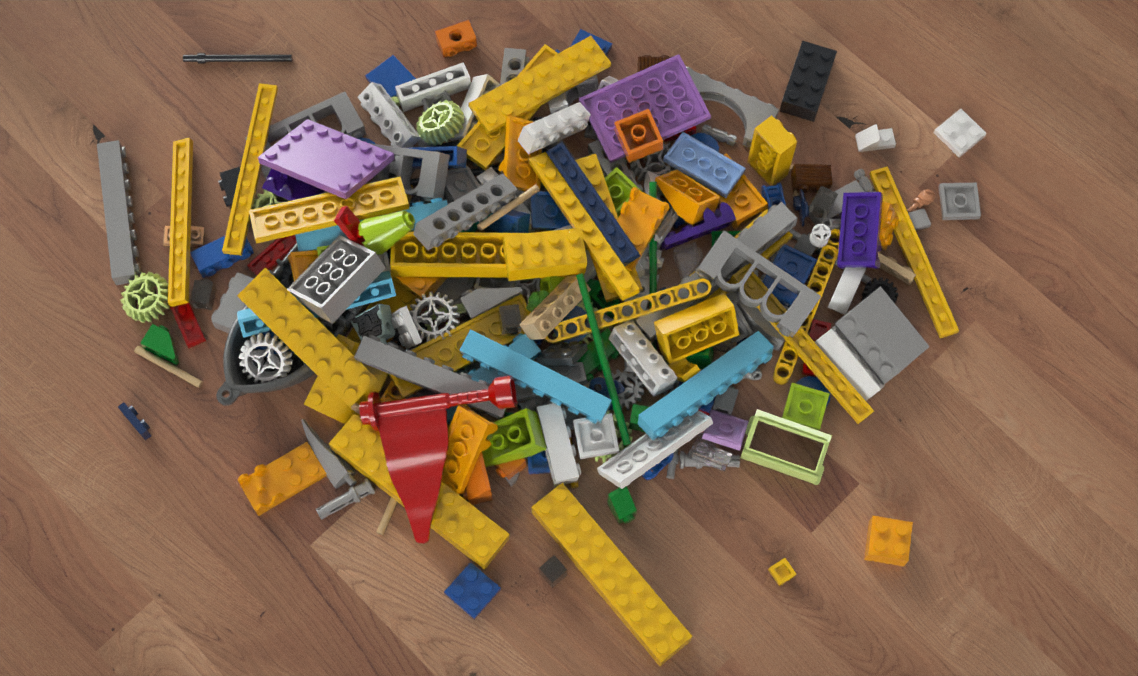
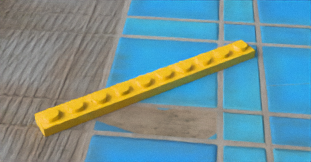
M259 83L223 244V254L239 256L243 254L250 222L249 210L253 208L262 166L259 163L258 157L265 152L278 92L277 85Z
M191 138L173 142L168 304L171 307L189 303L193 140Z
M544 152L530 158V166L572 228H581L585 247L623 301L638 294L640 288L547 153Z
M888 166L870 171L869 175L876 192L883 194L882 201L891 203L899 217L898 226L893 231L909 268L916 274L914 280L939 338L958 333V326Z
M745 265L732 275L733 281L739 283L750 267ZM752 272L744 284V292L751 299L758 300L769 290L754 272ZM771 293L766 301L768 310L775 315H782L787 312L784 306ZM770 322L857 424H860L874 412L871 406L802 327L799 328L792 338L791 336L786 337L779 332V328L776 327L778 323Z

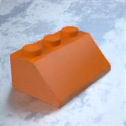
M480 452L463 493V498L468 500L471 505L492 500L482 452Z

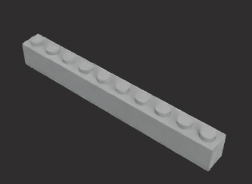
M782 202L778 205L775 204L767 211L765 216L758 217L749 229H743L736 239L758 254H761L796 226L797 217ZM733 252L721 269L723 280L725 282L730 280L732 275L745 265H748L749 262ZM698 267L694 274L686 276L680 283L684 284L701 279L696 272ZM714 279L713 282H710L711 291L708 296L636 318V325L644 336L653 343L657 339L654 326L655 321L703 302L720 287ZM700 283L697 285V290L700 293H705L708 287L705 283ZM681 289L678 291V296L686 299L689 296V292L686 289ZM668 295L662 300L659 299L663 305H667L671 301Z

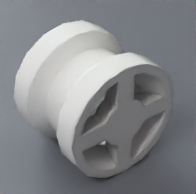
M825 224L815 225L810 234V243L815 247H824L831 236L830 228Z

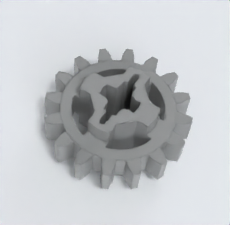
M617 369V374L614 375L612 373L613 379L618 380L625 387V391L618 394L621 409L626 406V409L630 410L629 405L636 404V400L642 401L640 395L644 394V389H642L644 384L638 376H635V372H630L629 374L624 369L623 373H621Z

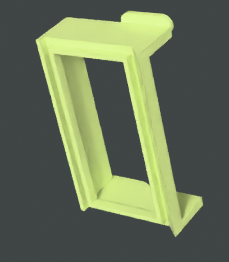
M757 409L755 416H751L745 432L748 437L740 458L818 485L824 471L822 464L832 435ZM758 421L824 443L815 471L749 448Z

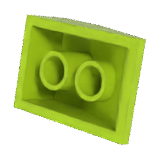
M616 167L605 177V181L619 218L623 203L629 201L631 189L638 187Z
M525 408L494 422L498 426V430L487 436L486 439L491 442V446L483 451L482 455L485 467H490L529 457L546 450L547 447L538 414Z

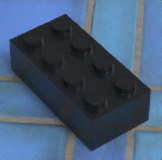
M802 41L779 112L812 122L815 121L837 54L836 50Z

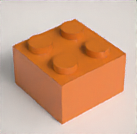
M649 109L614 122L615 133L628 163L663 150V139Z

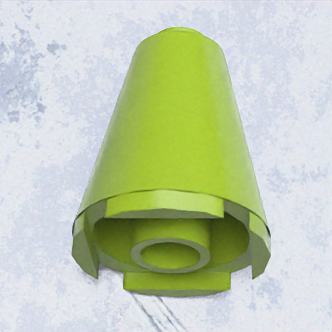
M407 211L364 219L358 226L359 235H363L365 239L363 245L366 248L376 252L377 255H382L414 228L415 219Z

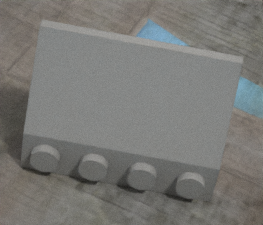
M339 235L287 290L318 316L333 324L386 267L376 252Z
M881 286L835 322L836 326L884 384L930 347Z

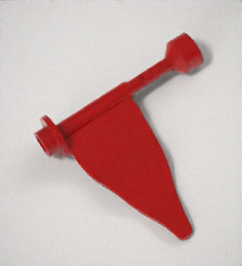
M512 375L496 377L488 389L456 394L442 393L381 402L378 393L374 391L369 393L367 401L360 402L359 411L363 425L371 424L374 431H379L390 478L405 507L417 543L425 544L429 541L432 519L440 494L442 475L449 447L446 409L452 406L490 401L499 409L516 407L517 395Z

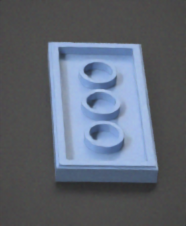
M685 132L680 134L663 158L665 163L727 198L746 170L745 167Z

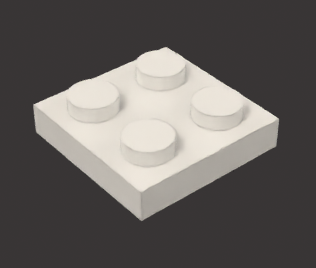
M962 109L958 110L934 130V134L959 158L987 134Z
M407 306L391 314L392 325L395 329H398L400 334L399 341L403 347L405 346L406 350L422 342Z
M612 413L606 414L602 423L597 422L594 424L585 418L573 420L580 459L619 453Z

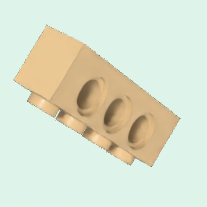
M576 275L566 276L521 322L520 326L529 340L544 339L582 300Z

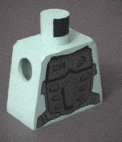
M378 304L355 316L351 321L361 341L363 336L369 337V335L380 338L381 343L387 345L386 340L395 335L389 305Z

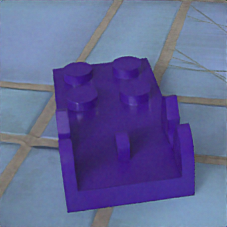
M272 168L262 187L289 201L319 195L325 191Z
M881 192L843 193L837 263L839 268H880L878 251L882 250L879 239L883 198Z
M725 202L721 203L720 209H716L715 213L706 208L703 214L704 220L698 222V226L693 227L689 225L682 228V231L677 234L675 231L668 233L660 246V250L665 251L708 235L712 231L729 227L736 220L733 210Z

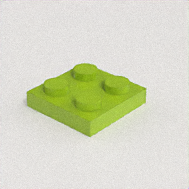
M791 383L782 418L819 431L830 393Z

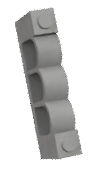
M342 92L271 125L265 151L271 147L269 143L286 136L307 119L316 122L331 114H335L342 127L340 132L356 139L366 135L365 127L346 92ZM262 165L261 171L266 179L271 168Z
M372 144L394 153L395 156H400L397 177H401L406 194L424 197V201L431 202L432 199L442 198L443 200L450 155L433 151ZM413 158L422 159L420 178L416 188L412 189L410 178ZM390 164L376 174L370 183L387 180Z
M723 231L696 271L701 279L704 278L710 282H713L715 279L717 285L724 291L734 292L738 290L739 300L748 307L760 306L762 316L770 322L778 323L776 327L786 337L791 336L793 338L821 297L726 231ZM734 252L751 263L752 266L739 283L729 284L723 280L721 269ZM755 268H758L775 280L767 293L758 300L749 298L744 292V284ZM778 282L798 295L787 312L782 315L772 314L766 306V301Z

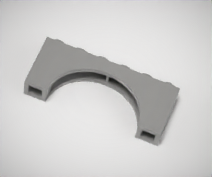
M686 67L703 100L724 104L740 117L745 129L743 146L751 147L754 129L771 115L777 119L779 109L773 104L764 103L755 96L744 94L739 89H733L721 81H715L706 74L697 73L692 68Z

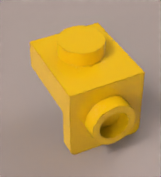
M686 358L668 364L677 376V380L681 382H686L701 371L696 364L689 363Z

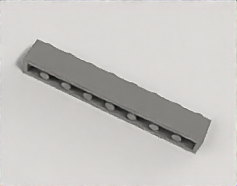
M117 140L97 144L111 276L116 285L129 283L128 279L133 281L135 279L134 275L141 274V268L136 260V257H139V251L134 243V240H137V235L132 226L135 223V218L130 207H133V201L128 190H131V184L126 175L129 174L128 164L125 163L127 151L125 146L122 147L120 141Z
M369 335V337L363 336L354 357L359 362L437 394L470 392L488 389L490 383L479 380V382L472 380V376L461 372L460 375L454 373V369L449 366H437L434 360L427 357L420 359L416 357V353L410 350L405 352L398 350L399 346L388 342L387 345L381 343V339L373 335ZM490 401L464 404L498 419L503 418L506 410L497 408Z

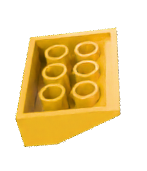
M338 334L337 339L355 356L360 344ZM362 363L378 381L356 403L360 405L361 401H367L370 392L376 391L379 395L389 375L388 373ZM317 376L304 405L344 424L354 414L360 417L357 412L352 410Z

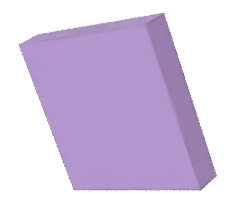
M711 409L709 416L713 424L705 429L702 439L740 451L749 421Z

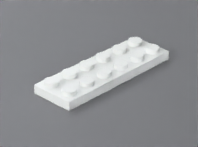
M698 410L694 415H688L677 427L673 426L661 438L658 437L652 440L647 434H644L597 468L598 473L623 489L712 425V419Z

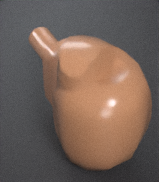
M929 189L921 191L917 198L913 200L914 204L907 209V212L910 213L916 208L919 209L924 205L931 204L936 198L935 193Z

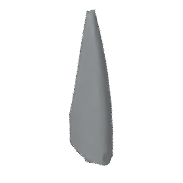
M302 419L301 422L311 449L333 486L337 489L346 482L350 487L354 486L357 481L353 478L356 474L353 468L333 452L330 446Z

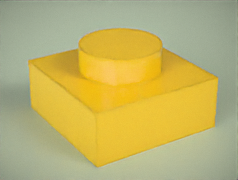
M786 558L768 569L779 586L797 575Z

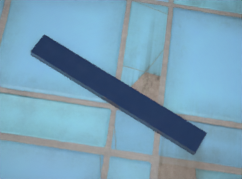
M563 142L548 150V156L624 267L639 258V252Z

